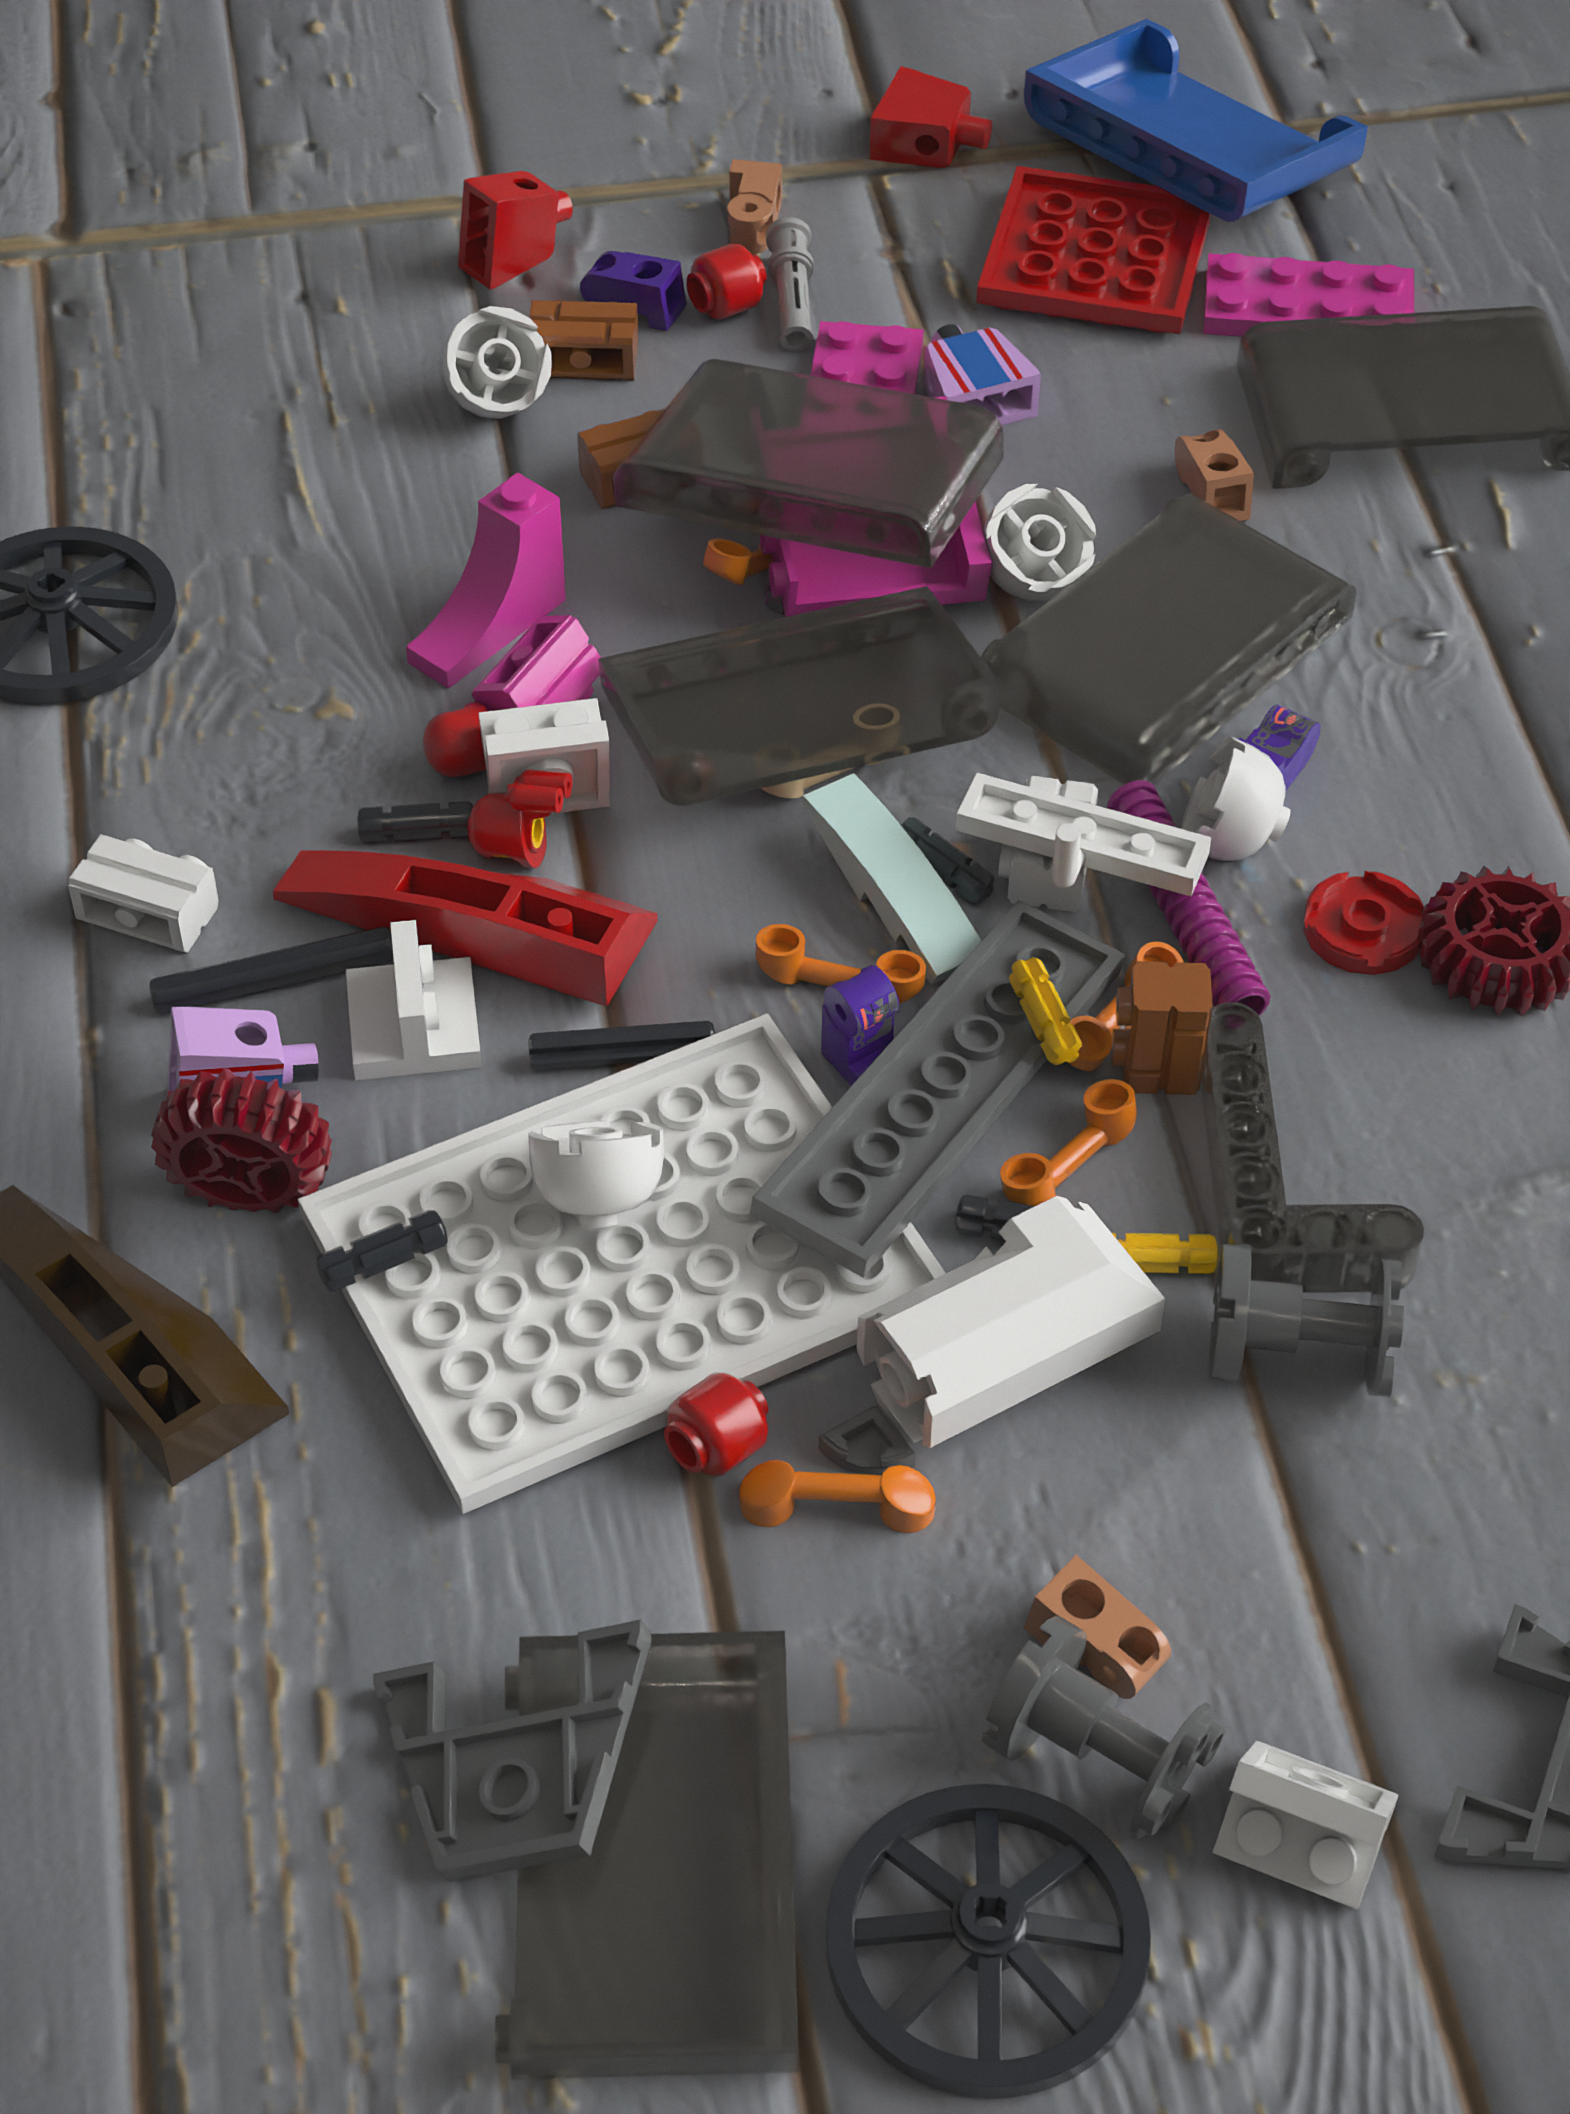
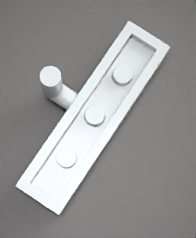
M976 773L957 812L956 831L1052 857V881L1060 888L1072 886L1081 867L1084 866L1192 896L1208 858L1211 837L981 773Z

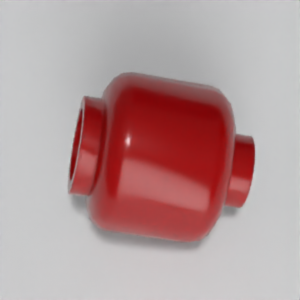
M730 243L694 259L690 274L686 278L687 292L692 304L699 312L706 313L711 318L723 320L759 304L763 295V284L766 282V270L763 262L757 255H752L742 245Z
M727 1373L710 1374L677 1397L669 1405L666 1420L668 1426L664 1429L665 1442L676 1461L690 1472L697 1473L700 1471L705 1475L718 1477L726 1474L765 1445L769 1429L766 1418L769 1411L767 1401L759 1388L750 1381H741Z

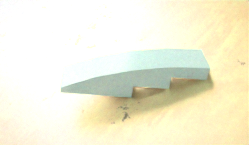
M854 773L803 795L801 799L803 806L859 901L869 898L894 942L896 943L904 939L911 952L919 955L926 964L925 976L931 985L950 977L982 940L957 900L907 832Z

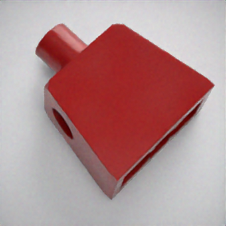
M900 66L871 116L869 159L945 168L950 166L961 145L984 150L987 148L992 133V120L970 115L971 92L966 86Z
M526 171L465 179L463 183L458 267L491 290L546 261L554 252L556 224L567 221L572 217L573 206L569 196L562 190L556 191Z

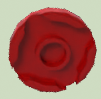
M1348 871L1334 874L1315 886L1306 901L1303 932L1311 949L1328 964L1350 973L1376 975L1396 971L1415 959L1420 951L1418 931L1423 917L1424 905L1419 895L1405 883L1383 873L1365 871L1364 877H1348Z

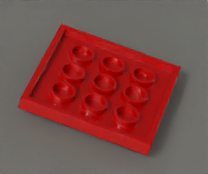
M1017 166L977 285L976 303L1006 310L1017 309L1043 313L1051 317H1069L1095 321L1103 325L1115 324L1147 329L1155 333L1181 334L1212 214L1158 186Z

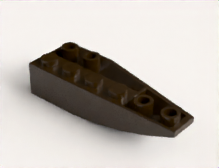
M14 1185L0 1192V1278L172 1487L289 1414L287 1404L210 1316Z

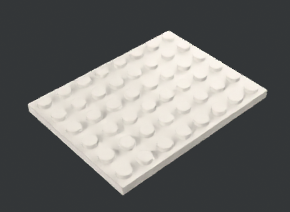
M768 1013L298 1199L300 1215L321 1254L339 1246H342L344 1251L352 1249L349 1242L398 1222H401L403 1227L410 1225L408 1218L427 1210H435L441 1217L447 1231L448 1240L444 1247L425 1255L421 1254L420 1249L414 1251L415 1259L367 1279H364L361 1274L354 1276L356 1283L342 1288L341 1291L462 1514L668 1426L666 1420L669 1405L677 1397L710 1374L727 1373L741 1381H750L759 1387L857 1344V1321L859 1316L946 1274L911 1222L863 1278L750 1215L752 1197L832 1109V1106ZM611 1121V1127L622 1129L623 1134H631V1121L655 1124L663 1129L664 1157L662 1174L653 1194L638 1208L619 1213V1224L608 1227H583L579 1225V1214L559 1211L542 1197L533 1181L529 1161L528 1133L533 1131L541 1134V1128L550 1125Z

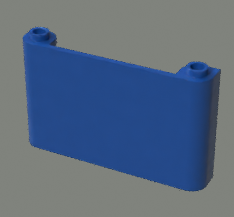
M1147 18L1029 68L1025 73L1024 103L1029 115L1036 123L1227 222H1234L1358 162L1365 148L1368 126L1350 117L1339 115L1327 120L1321 127L1319 141L1179 73V47L1175 37L1167 28Z

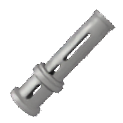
M785 217L774 221L766 231V245L769 251L772 252L768 260V274L777 284L781 333L780 343L788 351L800 352L809 348L812 344L811 339H813L808 281L814 272V262L811 254L807 251L811 244V230L804 221L794 217ZM790 232L795 234V241L792 243Z

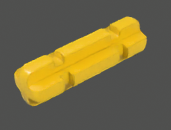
M1035 957L1026 961L1017 960L1012 964L1011 969L1013 972L1009 976V981L1016 995L1022 998L1019 1002L1036 1037L1042 1041L1040 1045L1046 1058L1054 1065L1062 1064L1065 1061L1069 1063L1076 1061L1079 1058L1078 1050L1082 1047V1041L1075 1027L1069 1024L1071 1019L1053 983L1048 980L1050 977L1044 964Z
M1125 1233V1239H1117L1144 1273H1178L1179 1267H1187V1273L1210 1274L1215 1271L1217 1266L1216 1238L1211 1234H1188V1241L1179 1240V1234Z

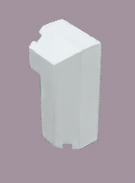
M1055 1196L1012 1217L999 1231L1006 1242L995 1255L986 1246L973 1261L858 1317V1354L863 1366L873 1361L876 1362L882 1378L871 1383L874 1395L879 1405L906 1441L916 1443L922 1440V1446L931 1448L1161 1330L1165 1304L1164 1296L1088 1204L1077 1201V1208H1074L1068 1199Z

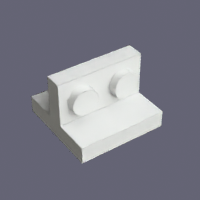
M597 698L479 713V727L488 778V793L507 792V785L512 784L515 778L527 769L570 773L572 776V792L569 798H563V807L560 813L610 806L609 736L606 720L601 721Z
M416 920L391 922L394 965L346 969L355 1081L481 1068L482 1062L470 957L433 960L431 944H418Z
M1256 1741L1239 1760L1229 1789L1233 1793L1212 1853L1358 1910L1399 1794Z

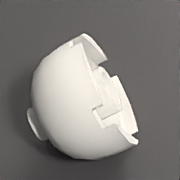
M490 306L467 316L452 330L443 349L442 375L449 393L462 408L479 417L502 419L523 412L543 393L551 376L552 354L548 343L544 344L542 337L536 331L538 327L529 317L512 308Z
M1037 484L1022 485L1007 492L987 518L983 532L992 561L990 575L993 581L1008 594L1028 601L1050 600L1072 589L1093 564L1095 554L1093 555V540L1096 537L1095 524L1082 503L1069 492L1057 487L1053 491H1049L1044 488H1035Z
M1232 736L1224 739L1209 759L1220 765L1217 770L1210 774L1208 779L1200 776L1187 805L1181 829L1211 837L1208 858L1218 861H1234L1244 859L1256 853L1267 839L1276 842L1286 828L1290 817V809L1283 806L1286 787L1282 773L1270 757L1254 746Z
M611 1121L550 1125L542 1127L541 1134L533 1131L528 1133L529 1161L533 1181L542 1197L559 1211L579 1214V1225L583 1227H608L619 1224V1213L638 1208L653 1194L662 1174L664 1157L663 1129L655 1124L631 1121V1134H623L622 1129L611 1127Z

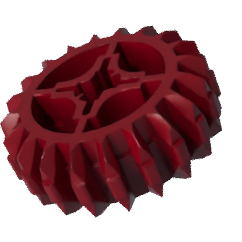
M1483 866L1476 875V878L1461 871L1454 883L1442 882L1436 895L1430 897L1429 903L1424 908L1418 931L1421 949L1420 956L1422 959L1421 966L1430 969L1433 985H1447L1449 1000L1464 996L1469 999L1472 1011L1480 1004L1492 1006L1497 1017L1505 1007H1512L1523 1017L1531 1005L1546 1011L1549 1004L1553 1002V999L1564 1000L1566 994L1570 991V896H1558L1556 882L1540 885L1535 881L1534 871L1523 878L1514 876L1509 866L1502 874H1493L1487 867ZM1466 928L1470 933L1462 936L1460 930ZM1543 946L1546 952L1541 954L1536 948Z
M226 1068L223 1069L218 1077L208 1072L200 1071L195 1080L180 1079L177 1088L173 1091H168L165 1101H162L153 1126L151 1148L156 1152L155 1165L167 1171V1182L184 1185V1196H200L207 1200L209 1207L218 1204L228 1207L229 1210L242 1209L249 1210L250 1212L268 1209L277 1214L284 1205L293 1208L299 1207V1198L317 1192L319 1186L322 1185L332 1156V1150H330L332 1139L328 1134L329 1122L318 1117V1105L301 1102L300 1090L285 1091L281 1089L278 1085V1078L265 1082L256 1079L252 1071L246 1077L235 1076Z

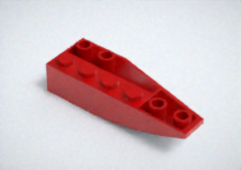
M301 850L272 891L274 900L367 930L385 926L391 932V922L416 920L418 944H431L432 951L454 958L470 957L472 964L606 1007L658 922L656 912L548 878L490 872L456 863L407 855L363 851Z

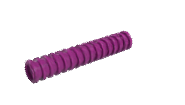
M1137 780L1119 787L1107 802V809L1177 828L1161 797H1159L1155 786L1148 781ZM1202 872L1192 896L1148 885L1152 895L1157 899L1156 902L1164 913L1165 919L1171 926V930L1176 939H1178L1183 952L1186 953L1189 963H1205L1210 968L1212 1006L1216 1009L1221 1022L1226 1025L1238 1026L1260 1016L1270 1004L1271 995L1266 986L1263 985L1259 973L1255 970L1250 957L1247 956L1243 944L1240 943L1235 930L1232 929L1228 917L1224 915L1225 913L1220 903L1217 902V898L1212 889L1209 888L1210 886Z

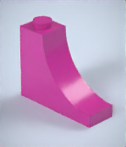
M517 472L478 500L476 534L466 567L453 593L438 615L424 631L406 646L408 664L449 689L530 628L540 616H546L566 600L559 496Z

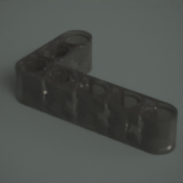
M1223 1003L1212 1008L1201 1078V1090L1220 1247L1223 1244L1250 1245L1251 1280L1300 1284L1303 1287V1293L1372 1292L1376 1266L1380 1258L1401 1260V1289L1409 1285L1414 1277L1424 1236L1422 1221L1412 1210L1394 1204L1287 1205L1261 1019L1252 1008L1240 1003Z

